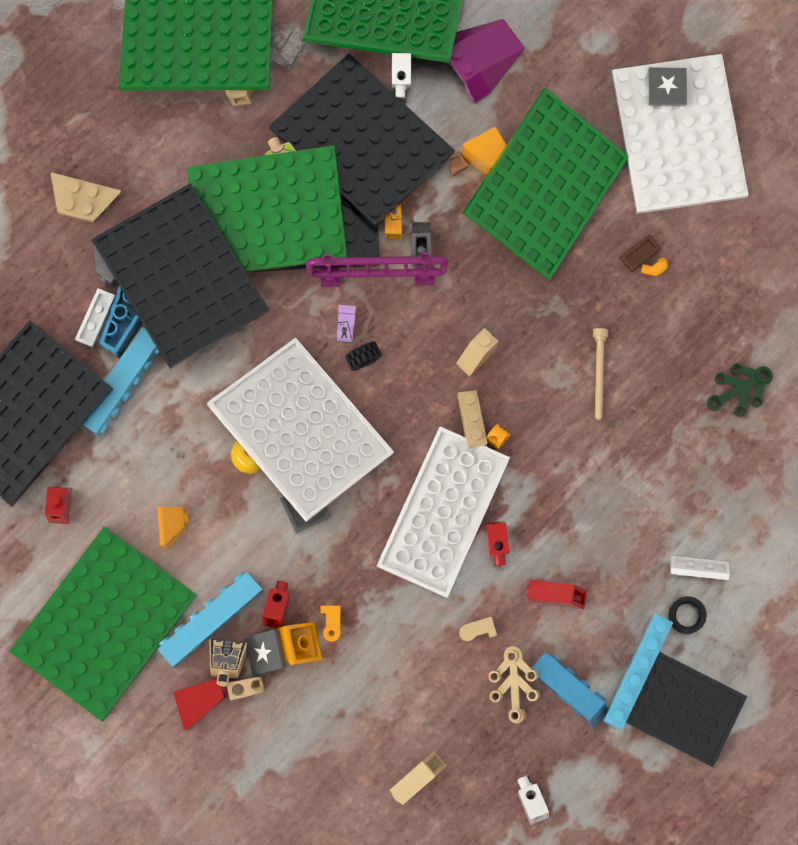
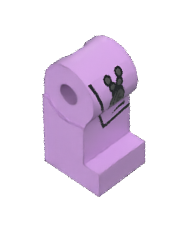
M339 305L337 341L353 342L356 306Z

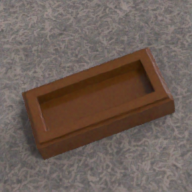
M649 234L624 253L620 260L632 273L658 253L661 247Z

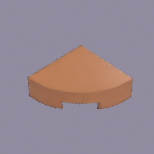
M460 151L453 155L450 162L452 177L469 167Z

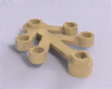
M511 646L505 650L502 664L496 671L489 673V680L496 683L501 681L502 674L510 667V675L497 690L490 693V699L492 702H500L503 699V695L511 687L512 709L509 712V719L513 723H521L526 718V712L520 707L519 687L527 694L529 701H537L540 698V693L538 690L533 689L518 674V667L526 673V679L531 682L539 678V673L523 660V653L520 648ZM511 653L515 654L514 660L510 658ZM531 672L535 674L534 679L530 678ZM494 673L498 675L497 680L493 678ZM531 692L536 694L535 699L531 697ZM495 693L499 695L498 700L494 698ZM514 712L518 713L517 719L513 716Z

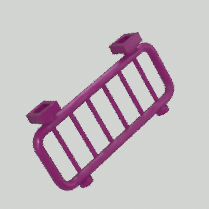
M426 252L420 256L333 258L332 255L325 254L322 258L307 260L305 266L310 277L321 278V287H340V278L411 276H415V286L434 285V276H441L447 273L448 260L441 256H431ZM404 264V269H389L388 265ZM408 264H423L415 265V269H408ZM427 264H441V265H440V268L434 269V265H427ZM322 265L327 266V267H321V270H314V267H313V266H322ZM331 265H346V270H340L339 266L331 267ZM350 265H365L366 270H350ZM369 265H385V269L369 270Z

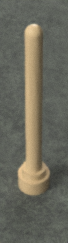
M596 328L593 329V338L597 342L595 418L601 420L603 415L604 342L608 338V329Z

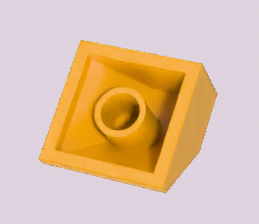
M157 507L160 546L164 550L171 548L186 530V524H189V514L185 512L183 507Z
M314 622L277 628L279 629L285 660L291 665L323 660Z

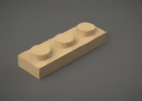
M477 390L458 392L457 398L467 447L486 446L487 438Z

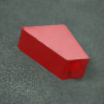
M530 580L526 593L527 599L534 602L584 610L587 590L574 584Z
M217 679L173 692L185 731L190 730L226 698L224 694L228 693L226 686L217 685Z

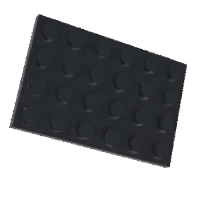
M659 652L626 723L714 767L747 696Z

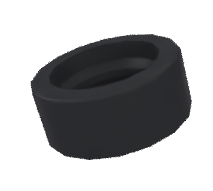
M690 596L681 597L676 600L669 608L668 613L669 620L673 622L672 627L683 634L695 633L701 629L707 617L706 608L703 603L697 598ZM682 604H692L698 610L699 618L693 626L686 627L678 622L676 612Z

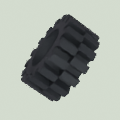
M371 341L346 354L345 358L351 370L357 371L379 360L382 357V353L377 343Z

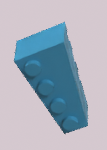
M118 287L117 295L100 341V345L104 350L118 358L141 324L140 319L120 287Z

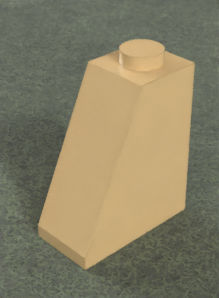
M484 328L469 343L456 364L470 377L496 352L498 340Z
M433 751L390 789L393 798L404 805L447 765Z

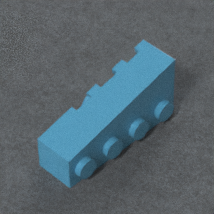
M545 652L532 667V669L538 671V679L552 692L555 691L556 695L564 703H569L576 714L580 717L584 716L588 720V724L594 728L608 710L604 702L606 699L600 693L596 692L594 694L589 690L591 686L583 679L579 681L575 678L576 673L568 666L566 668L559 664L561 661L554 654L550 656Z

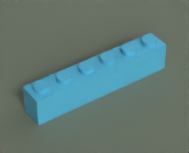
M144 327L137 333L105 380L113 388V391L83 424V427L97 436L107 431L109 421L112 417L115 418L118 415L122 402H126L129 399L133 386L136 387L140 383L144 370L147 371L153 363L151 360L155 354H160Z
M248 572L245 574L240 573L235 577L234 584L230 587L227 585L219 591L220 596L215 600L211 598L204 604L205 609L200 613L196 611L189 617L190 622L185 626L181 624L174 630L176 634L171 638L166 637L159 643L161 647L158 648V651L173 668L177 667L263 592Z
M657 614L652 616L602 722L618 730L623 729L673 624L672 621Z

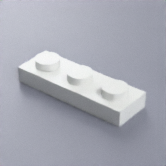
M97 288L75 338L76 342L94 348L116 298L115 295Z
M671 556L670 574L729 580V562Z

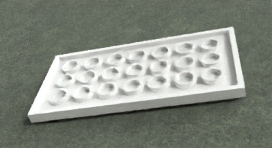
M439 427L376 567L448 598L510 457L486 446L468 448L465 437Z

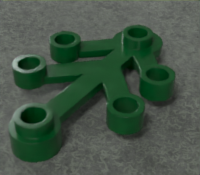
M740 363L733 364L730 369L733 375L744 374L751 376L752 378L747 381L727 376L723 372L717 373L714 377L716 384L722 385L725 383L736 387L721 396L712 395L709 397L706 403L707 408L711 411H718L724 402L741 393L738 406L734 409V414L737 417H743L747 411L746 403L750 388L756 384L755 396L751 399L750 404L754 408L760 407L763 403L764 387L773 379V373L770 368L761 366L755 370L744 367ZM734 366H738L740 368V372H735L733 369ZM760 373H764L766 379H761ZM717 376H723L724 380L722 382L718 381ZM758 399L760 404H754L753 400ZM711 401H716L717 407H712ZM742 408L743 414H739L737 409Z

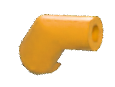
M660 258L653 266L642 264L641 273L659 276L667 270L668 261L665 258Z

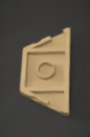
M51 172L57 212L61 215L95 223L101 217V214L107 211L111 206L110 204L117 197L119 198L122 193L121 190Z

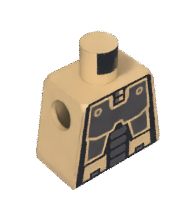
M210 639L211 676L217 677V685L228 686L229 678H239L247 655V643Z

